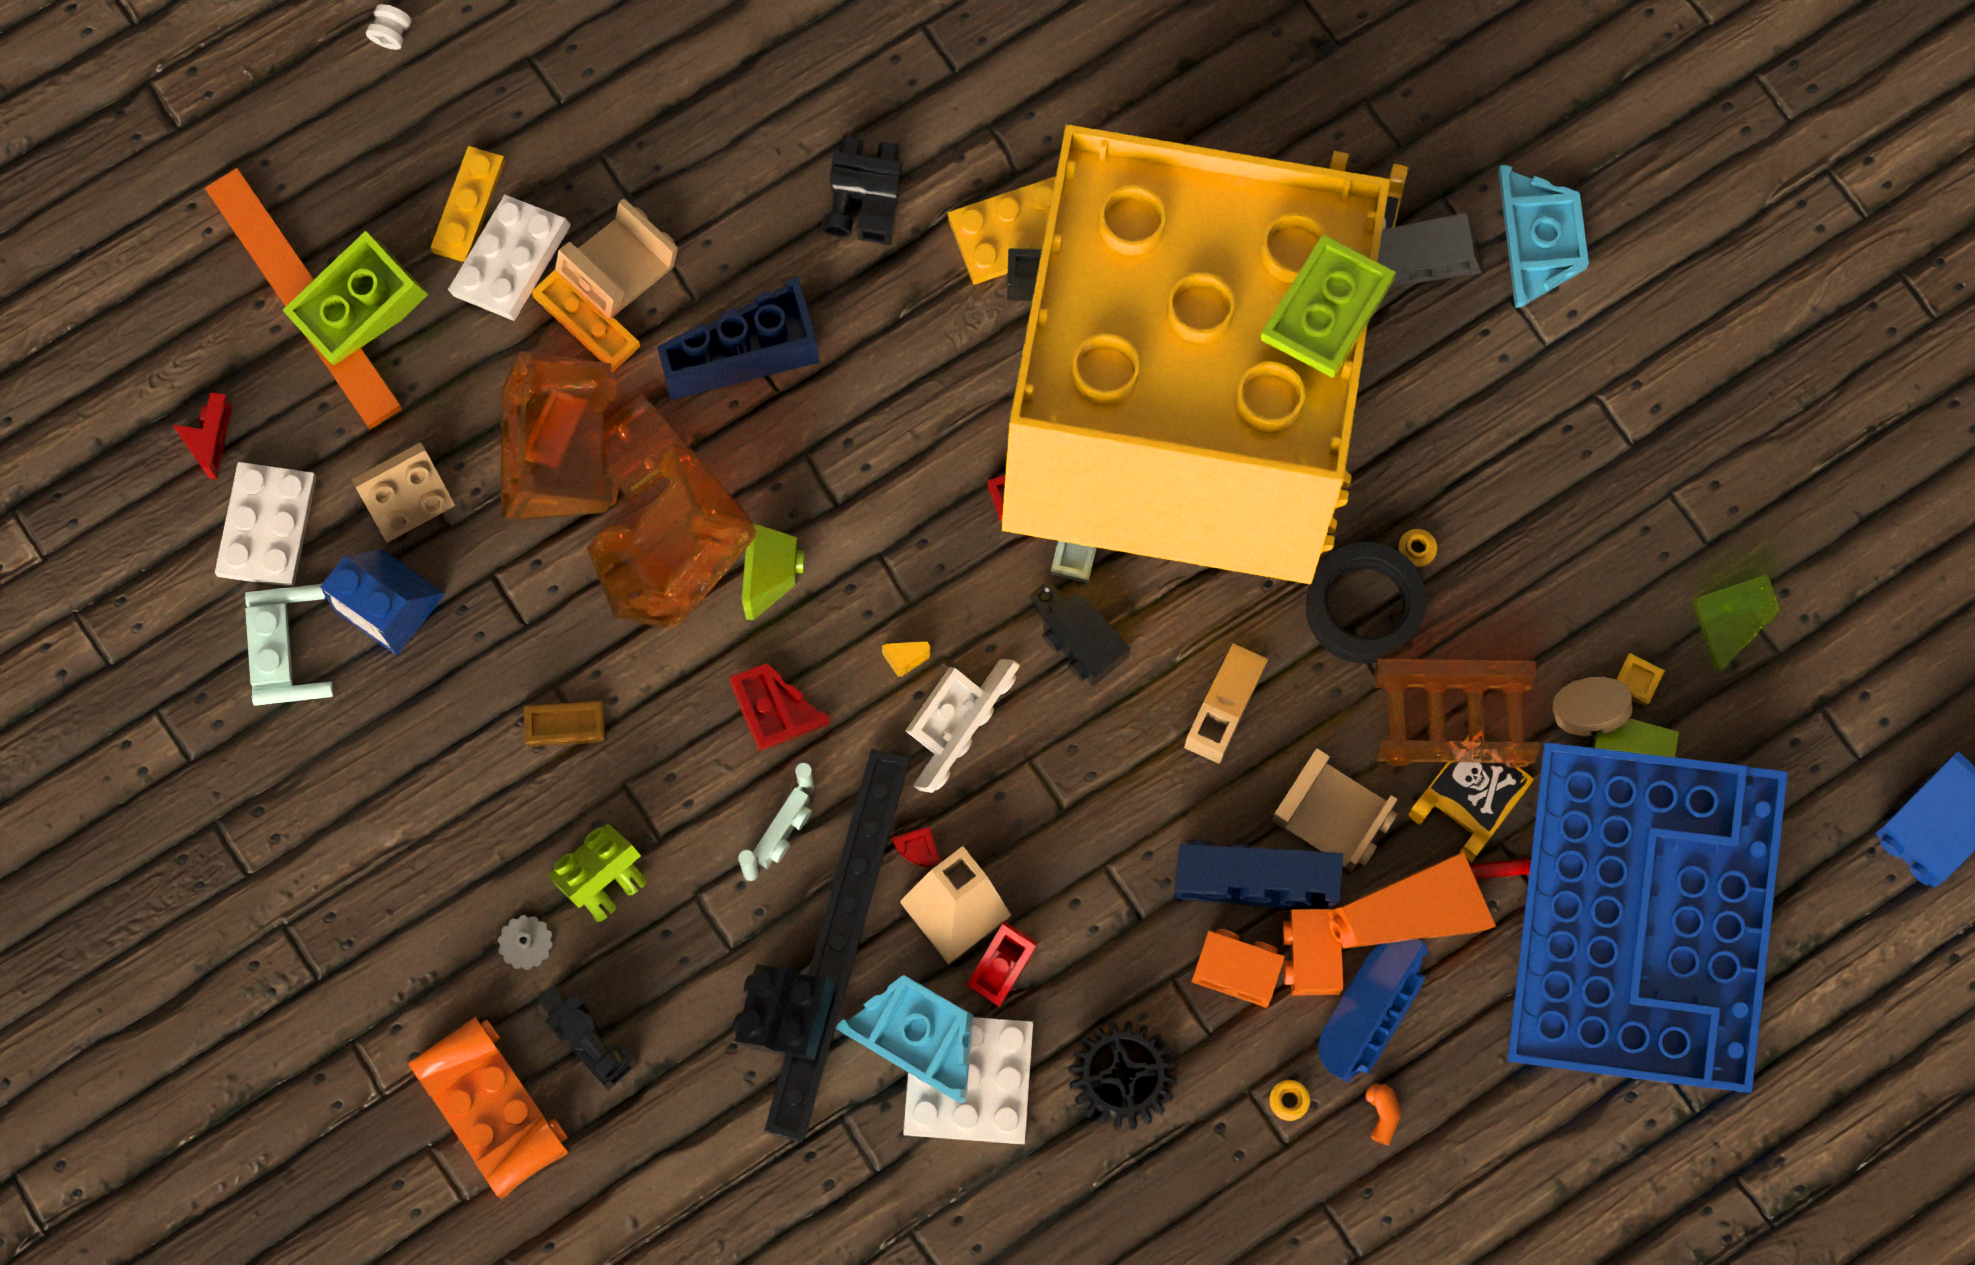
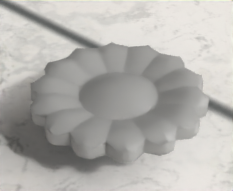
M522 915L519 919H511L509 925L502 928V935L498 937V943L501 945L498 950L500 955L504 956L505 963L512 964L514 969L523 968L529 971L533 966L540 967L542 961L549 958V951L553 948V943L550 941L552 933L547 930L545 922H539L535 916L528 918L526 915Z

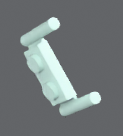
M322 584L245 592L250 684L253 688L252 700L254 706L333 697L331 681L292 685L287 603L326 599L320 588Z
M807 763L797 765L795 772L798 787L794 788L753 852L744 850L739 854V863L746 880L753 881L757 879L759 875L758 865L768 869L773 861L779 863L790 846V843L786 840L793 829L800 830L807 822L812 812L808 808L810 805L809 795L814 791L812 770Z

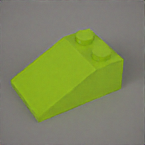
M365 231L282 311L332 365H335L402 321L429 294L380 241Z

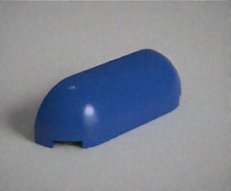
M1413 939L1379 944L1369 953L1320 1036V1059L1325 1068L1334 1076L1346 1082H1351L1352 1077L1360 1071L1367 1074L1374 1067L1425 980L1426 975L1420 973L1422 956L1428 954L1424 942Z

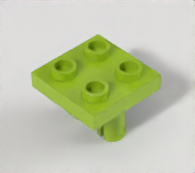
M609 824L589 833L582 846L573 853L562 856L554 864V869L547 874L552 882L578 908L585 905L598 922L607 918L599 904L607 909L610 914L616 910V903L603 890L613 879L619 883L628 896L638 892L630 878L641 888L647 883V878L633 864L641 855L629 841Z

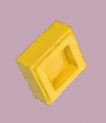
M1629 653L1616 680L1628 687L1632 695V701L1647 707L1665 670Z

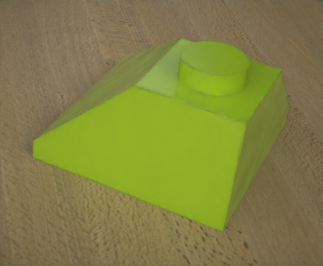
M748 524L742 603L746 620H755L796 585L797 573H804L805 550H798L797 537L757 524Z

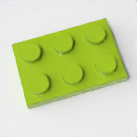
M1322 234L1261 332V340L1334 378L1395 280L1396 272Z

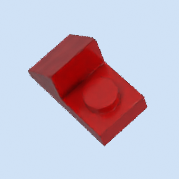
M210 393L208 405L203 404L201 408L199 425L203 427L202 429L179 425L172 426L210 479L217 480L233 406L226 395Z
M1004 921L966 985L1000 1007L1022 971L1032 961L1038 943Z

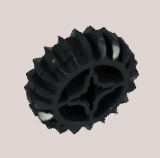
M1115 1021L1110 1022V1035L1108 1036L1104 1034L1100 1027H1096L1094 1029V1035L1097 1039L1096 1043L1084 1036L1081 1043L1088 1052L1074 1050L1072 1055L1082 1065H1070L1068 1070L1070 1074L1081 1077V1079L1073 1080L1069 1083L1070 1090L1083 1089V1093L1075 1098V1104L1081 1105L1089 1101L1091 1105L1087 1107L1084 1115L1090 1118L1096 1110L1101 1112L1102 1114L1098 1120V1125L1101 1127L1106 1124L1108 1116L1115 1118L1113 1123L1115 1131L1120 1130L1122 1119H1128L1130 1130H1136V1117L1139 1115L1146 1125L1151 1124L1152 1116L1148 1110L1151 1108L1156 1114L1162 1115L1165 1112V1108L1158 1099L1171 1102L1174 1097L1170 1091L1164 1089V1086H1176L1178 1081L1173 1076L1165 1075L1166 1072H1171L1177 1068V1064L1174 1061L1163 1063L1162 1059L1171 1053L1170 1047H1163L1157 1051L1155 1047L1159 1044L1162 1037L1156 1034L1150 1041L1144 1039L1148 1027L1145 1025L1140 1027L1138 1035L1131 1034L1133 1027L1131 1021H1126L1124 1033H1118ZM1123 1045L1138 1048L1149 1057L1152 1064L1146 1065V1063L1132 1062L1127 1057ZM1111 1046L1112 1066L1107 1070L1100 1071L1099 1074L1089 1076V1069L1093 1059L1102 1050ZM1119 1058L1125 1072L1135 1074L1134 1078H1129V1084L1126 1089L1127 1094L1121 1080L1111 1077L1112 1073H1117ZM1156 1076V1085L1152 1094L1144 1102L1135 1106L1134 1085L1146 1080L1147 1077ZM1100 1087V1089L1111 1088L1115 1090L1120 1097L1123 1107H1116L1106 1103L1095 1093L1093 1088Z

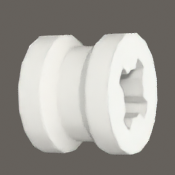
M380 4L374 12L375 22L368 26L366 35L370 40L383 47L395 50L400 49L404 41L402 34L404 30L410 27L412 19L398 8Z

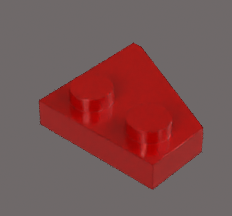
M767 663L730 677L729 683L759 751L829 726L830 719L828 715L823 711L821 713L803 699L804 695L793 685L786 684L782 680L781 675Z

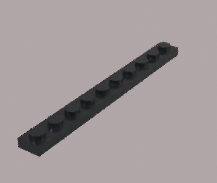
M871 748L808 975L826 977L835 981V989L815 1060L785 1055L764 1129L766 1134L804 1144L910 758Z

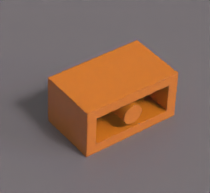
M1332 909L1291 910L1288 921H1282V943L1290 947V961H1284L1283 964L1284 985H1291L1292 996L1340 995L1343 990L1342 945L1331 933L1329 926L1331 919L1327 912Z
M1217 929L1216 933L1208 931L1191 982L1267 1008L1285 956L1277 954L1278 948L1264 942L1256 941L1254 946L1239 941L1240 936L1229 930Z

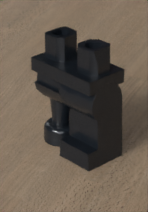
M845 136L839 152L834 151L830 172L831 191L833 193L832 213L824 215L821 230L833 236H850L853 220L847 214L851 200L862 201L861 212L857 222L858 240L891 246L902 179L899 145L887 142L879 143L877 157L872 158L863 156L864 140Z
M554 985L537 1000L549 1015L545 1022L561 1042L563 1040L566 1041L572 1051L608 1091L638 1065L636 1059L625 1047L621 1050L611 1049L602 1039V1032L592 1018V1014L576 994L569 999L557 985Z

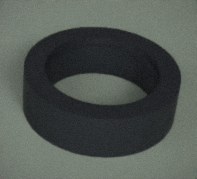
M1375 542L1348 544L1329 554L1316 569L1306 596L1307 620L1315 638L1326 650L1338 658L1359 664L1382 662L1403 651L1415 637L1426 610V590L1417 568L1398 550ZM1367 568L1388 576L1397 585L1403 599V615L1400 622L1388 633L1371 638L1355 636L1342 629L1332 617L1328 605L1329 589L1342 574L1354 569Z

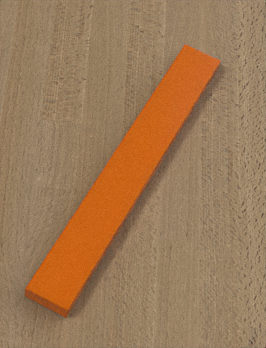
M238 168L205 187V189L286 307L314 279ZM308 339L369 430L402 410L400 404L361 348L337 364L332 365Z

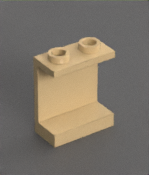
M622 199L618 203L616 218L579 248L569 241L558 250L555 270L610 320L674 268L678 247L670 235L660 232L649 222L646 214L640 208L633 207L628 201Z
M1316 748L1274 813L1272 822L1319 852L1344 853L1343 867L1352 872L1357 863L1365 866L1373 855L1377 846L1371 843L1378 830L1386 834L1398 815L1392 808L1398 799L1392 795L1387 801L1328 765L1327 762L1330 756Z

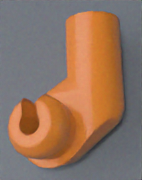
M1374 1083L1366 1091V1100L1371 1105H1375L1379 1114L1371 1138L1381 1144L1389 1145L1401 1118L1402 1111L1394 1090L1387 1084L1380 1085Z

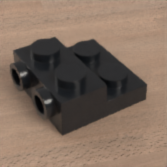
M756 964L754 973L750 974L744 983V992L747 998L743 1012L737 1014L733 1021V1030L736 1034L734 1042L757 1051L815 1060L836 982L826 977L799 974L786 968Z

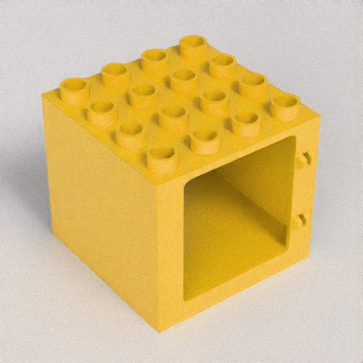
M1066 124L1009 423L1002 531L1311 584L1320 554L1333 549L1335 537L1327 535V533L1333 534L1336 531L1337 520L1332 517L1334 509L1347 505L1349 492L1341 488H1349L1352 477L1345 470L1367 325L1334 378L1262 341L1261 332L1322 234L1376 262L1378 261L1390 179Z

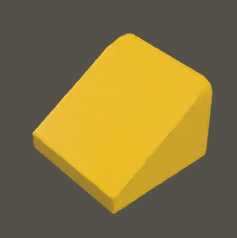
M928 642L882 645V654L897 676L902 677L930 659L931 646Z

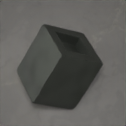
M1008 248L1007 300L1033 301L1042 249Z

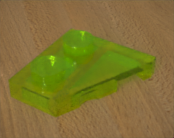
M1768 574L1691 600L1716 671L1726 668L1734 656L1744 646H1747L1757 636V633L1780 612Z

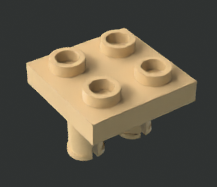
M421 442L351 479L386 543L455 506Z

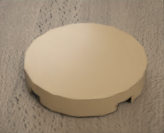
M1588 677L1573 681L1563 687L1554 697L1552 708L1558 726L1567 733L1585 737L1592 736L1591 731L1601 730L1602 734H1607L1623 726L1631 717L1633 710L1632 695L1628 687L1616 679Z

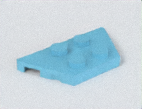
M1500 165L1498 176L1515 308H1521L1587 269L1589 260L1580 192L1564 186H1553L1549 181L1534 176L1533 179L1512 172V167Z
M903 975L890 984L883 994L876 995L863 1004L865 1008L849 1020L843 1019L836 1026L835 1029L953 1100L962 1104L965 1103L968 1088L973 1014L910 977Z

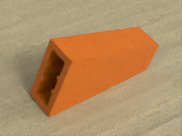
M1464 852L1444 858L1327 911L1331 919L1329 922L1331 933L1338 942H1341L1343 949L1413 939L1420 940L1471 934L1496 926Z

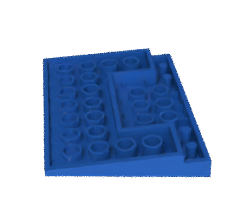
M1544 744L1508 1062L1752 1093L1788 772L1563 744Z

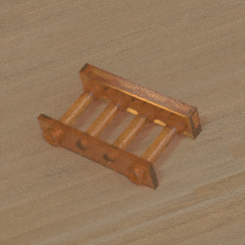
M1378 659L1374 671V688H1384L1389 694L1390 740H1380L1376 761H1387V764L1391 766H1405L1410 764V762L1505 763L1506 766L1511 768L1526 767L1530 763H1534L1540 751V742H1524L1522 693L1532 688L1536 678V661ZM1408 688H1424V691L1428 692L1429 741L1406 740L1404 691ZM1447 689H1463L1467 693L1469 741H1445L1444 691ZM1487 689L1502 690L1506 693L1509 742H1485L1483 692Z

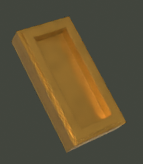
M603 701L524 706L526 747L605 742Z

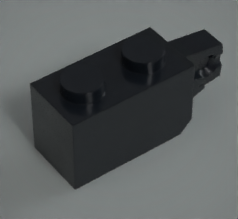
M1048 581L1030 595V601L1043 619L1042 629L1045 632L1042 634V637L1053 651L1057 653L1061 650L1070 660L1067 663L1068 667L1080 681L1083 682L1087 679L1092 686H1095L1129 658L1130 647L1084 595H1072L1070 598H1067Z

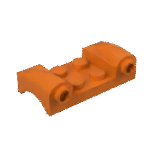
M474 1017L414 1058L408 1065L429 1096L434 1100L497 1197L503 1199L534 1173L569 1153L562 1144L568 1137L555 1118L549 1122L546 1120L495 1045V1042L500 1040V1037L490 1022L486 1019L480 1023Z

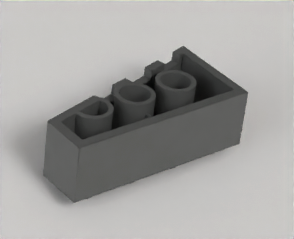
M1468 213L1382 230L1377 262L1396 272L1395 280L1390 288L1398 285L1482 274L1475 233Z

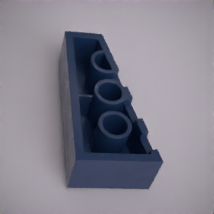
M798 276L786 281V286L772 293L768 290L756 296L754 302L736 311L732 308L722 313L720 319L706 326L701 324L657 346L670 400L820 363L816 337Z
M1188 840L1187 844H1180L1178 850L1174 898L1289 911L1334 909L1340 901L1344 853L1298 851L1282 848L1262 849L1251 848L1243 844H1228L1227 847L1211 846L1209 841Z

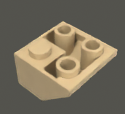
M964 846L930 870L900 901V904L948 965L997 929L1004 921L1012 917L989 878Z

